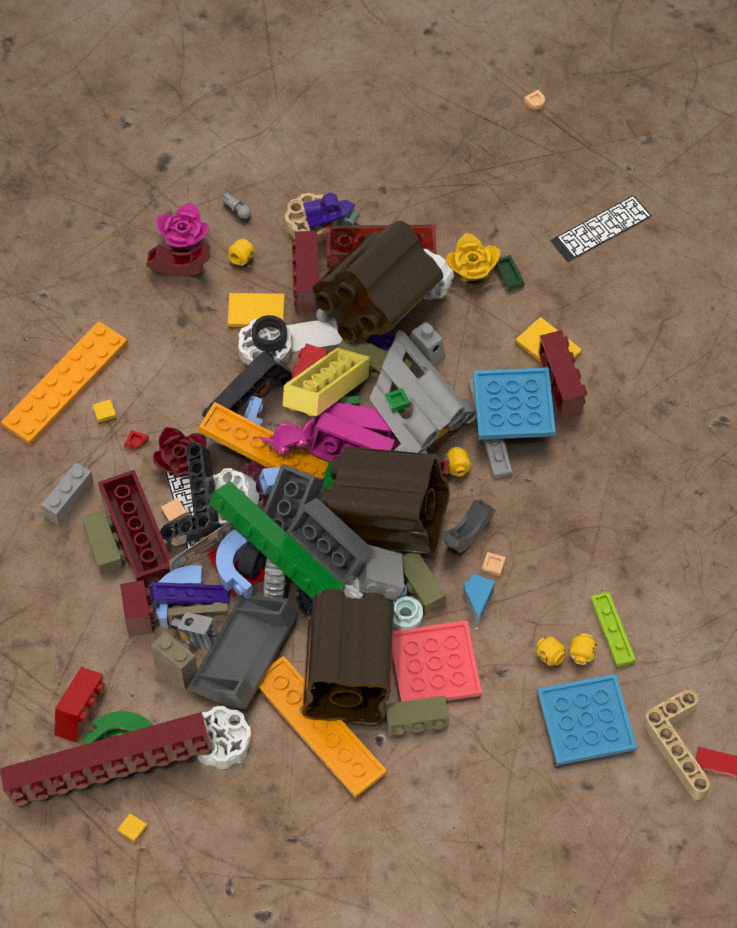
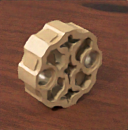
M304 193L288 203L285 214V227L287 233L291 234L293 239H295V231H317V244L320 245L323 241L330 239L334 235L337 220L309 228L305 216L303 202L317 199L321 202L324 195Z

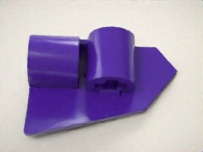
M334 193L325 194L321 202L319 199L303 202L309 228L346 217L355 207V204L348 200L338 201V197Z

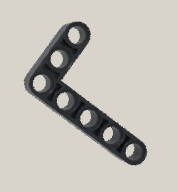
M268 351L262 352L203 411V418H205L214 402L236 413L270 378L284 386L291 381L293 377L291 375L292 371L282 360Z
M198 442L190 443L186 449L193 515L167 523L160 530L162 538L174 546L207 537L219 529L218 511L209 504L215 492L211 454L207 448Z

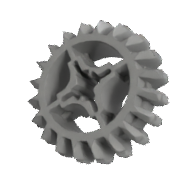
M267 558L264 596L284 599L288 576Z

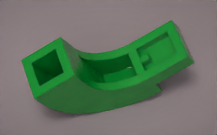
M110 712L92 722L94 731L87 733L82 742L85 745L153 726V724L145 717L134 712Z

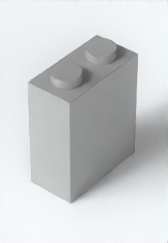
M369 545L374 552L359 573V591L363 593H379L386 599L397 601L404 589L402 554Z

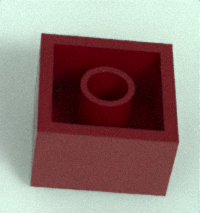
M144 580L120 584L129 637L151 634L155 620L149 587H145Z

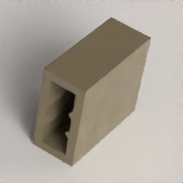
M164 632L151 645L155 667L185 690L198 671L196 657L172 636Z

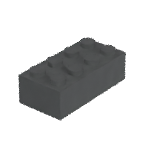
M281 464L264 513L287 532L303 505L318 498L324 479L293 466Z
M318 498L303 505L286 532L343 586L359 575L374 552L365 541Z

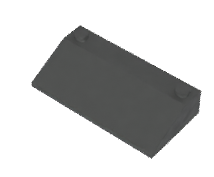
M241 595L189 684L188 690L228 707L246 709L299 615L289 599L251 596L246 599Z

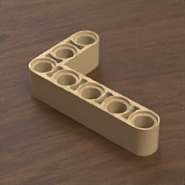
M684 690L649 709L645 716L644 728L688 793L694 799L701 800L708 793L710 781L672 727V724L692 714L698 703V695L695 691ZM684 700H689L692 704H686ZM672 709L675 711V713H668L667 710ZM653 718L656 719L658 722L653 723L649 719ZM661 735H667L670 739H663ZM677 751L681 756H675L672 752ZM689 768L692 770V772L687 773L683 769ZM695 785H701L704 787V789L699 790L695 787Z

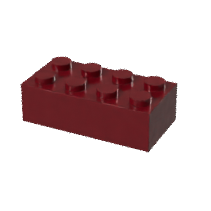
M295 231V239H292L294 306L298 305V313L317 312L319 307L315 302V295L313 293V286L319 281L317 231Z
M562 330L540 335L538 354L543 368L549 367L551 391L559 414L563 417L582 412L587 391L585 385H581L579 369L575 368L574 354L568 349L569 340L567 336L563 335Z

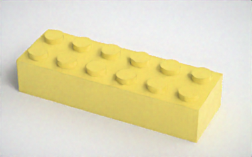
M341 348L334 349L284 385L283 406L292 411L307 413L309 416H318L369 377L370 357Z

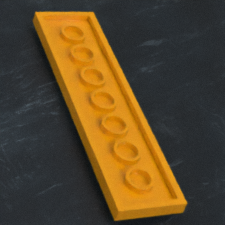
M98 321L1 421V425L31 445L128 344L127 339Z
M216 402L213 403L197 430L201 434L267 468L281 467V464H285L322 479L327 468L328 460L310 454L306 449L292 450L293 453L287 456L275 453L270 445L259 438L260 436L270 438L274 432Z
M282 656L270 665L258 690L356 799L387 774V770L342 720H315L302 715L304 678Z

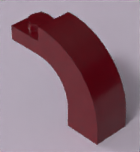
M203 243L190 252L181 253L171 251L159 244L148 251L146 266L165 275H195L203 271V265L209 260L210 246Z

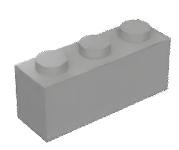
M75 463L41 504L43 516L60 525L94 483L91 471Z

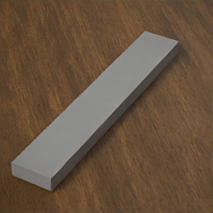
M471 379L468 380V386L474 408L476 409L474 380ZM483 439L493 478L512 476L513 472L504 439Z

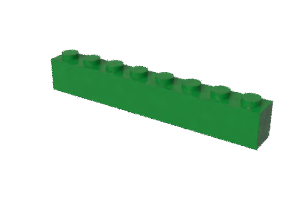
M231 481L214 492L209 504L310 598L313 599L315 595L322 593L326 589H339L341 591L344 589L345 586Z

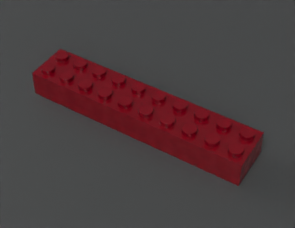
M202 712L6 766L0 768L3 791L14 806H23L29 801L36 799L44 800L51 795L65 794L75 788L84 789L93 783H105L111 778H123L128 776L129 773L147 771L150 767L165 766L175 760L183 761L193 755H205L209 751L214 750L207 722Z

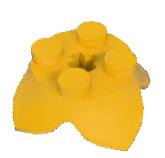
M465 233L459 239L456 251L447 254L446 263L460 276L462 281H477L488 277L489 272L499 260L500 249L490 245L483 247L476 236Z

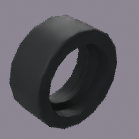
M266 315L258 318L252 325V340L258 349L273 352L285 345L287 341V328L281 318ZM275 327L279 329L280 336L274 340H264L259 337L258 333L263 328Z
M248 541L240 556L238 573L254 579L260 573L266 556L250 541Z

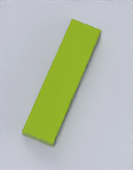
M610 592L590 596L591 604L616 668L635 663L634 653Z

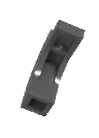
M481 499L473 501L461 522L453 529L444 531L440 538L444 540L447 546L459 553L463 552L482 533L496 509Z

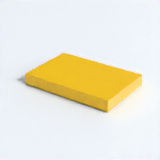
M230 293L228 327H246L252 320L266 315L277 316L284 321L285 294Z
M540 317L516 338L515 343L541 363L538 354L540 335L558 330ZM569 340L568 349L570 352H573L576 358L582 353V349Z

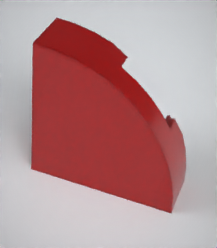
M131 430L125 441L124 449L142 447L148 442L149 435Z

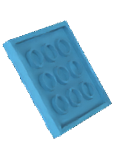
M549 367L473 371L479 440L555 436Z
M616 674L537 689L556 766L636 751L637 745Z

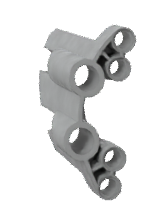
M398 330L393 345L390 347L370 400L401 443L394 451L427 453V448L434 442L438 433L445 426L450 431H454L463 422L465 424L471 423L477 418L476 409L467 399L460 398L411 339L404 332ZM406 351L425 373L423 376L417 378L402 361ZM392 383L398 389L403 388L410 404L413 406V414L408 419H403L398 412L392 413L385 399V394L389 393Z

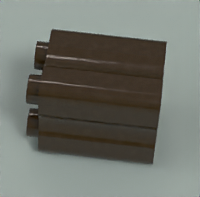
M396 221L388 225L382 232L375 231L367 235L313 286V293L317 306L322 311L331 313L338 325L337 331L341 338L347 342L360 344L367 341L373 334L382 335L391 331L443 279V272L435 260L424 251L419 238L411 227L404 221Z
M345 446L341 457L335 456L332 460L331 477L335 482L331 490L323 491L321 502L368 545L386 550L434 554L440 536L441 523L450 497V488L447 479L442 475L441 464L437 454Z
M326 589L313 597L311 619H309L307 628L302 715L304 717L326 721L345 720L368 725H376L383 722L386 701L389 700L391 693L394 603L387 600L379 593H367L362 598L346 597L345 593L339 589Z

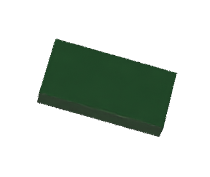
M511 255L499 258L495 268L507 292L524 287L525 282Z

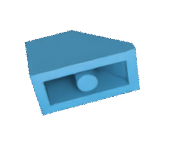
M472 574L470 580L467 579L465 581L463 590L465 591V600L475 622L480 623L494 592L495 582Z

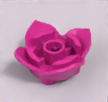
M192 202L178 208L174 216L162 214L156 217L157 229L165 238V242L177 249L193 250L195 245L209 232L208 224L201 222L200 212Z
M313 417L305 425H302V430L297 425L281 423L273 436L270 438L260 436L259 438L270 445L275 453L287 456L292 454L294 449L300 448V450L311 446V435L316 418Z

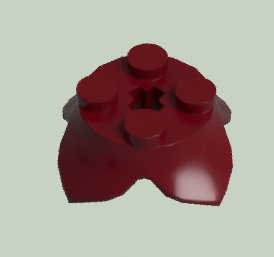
M165 427L159 436L160 449L153 454V463L160 469L172 473L175 477L189 474L186 449L192 442H198L206 448L205 435L192 433L189 436H185L176 428Z

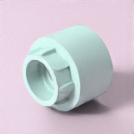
M403 596L399 597L397 601H393V631H408L422 626L423 609L416 599Z

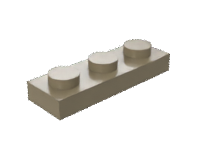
M216 602L212 605L195 604L188 607L174 606L173 608H167L169 624L172 623L175 617L182 619L186 612L211 617L214 620H225L229 617L227 603L223 604L221 602Z

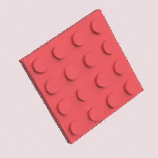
M468 620L418 627L408 631H393L392 657L400 702L444 695L446 701L482 696Z

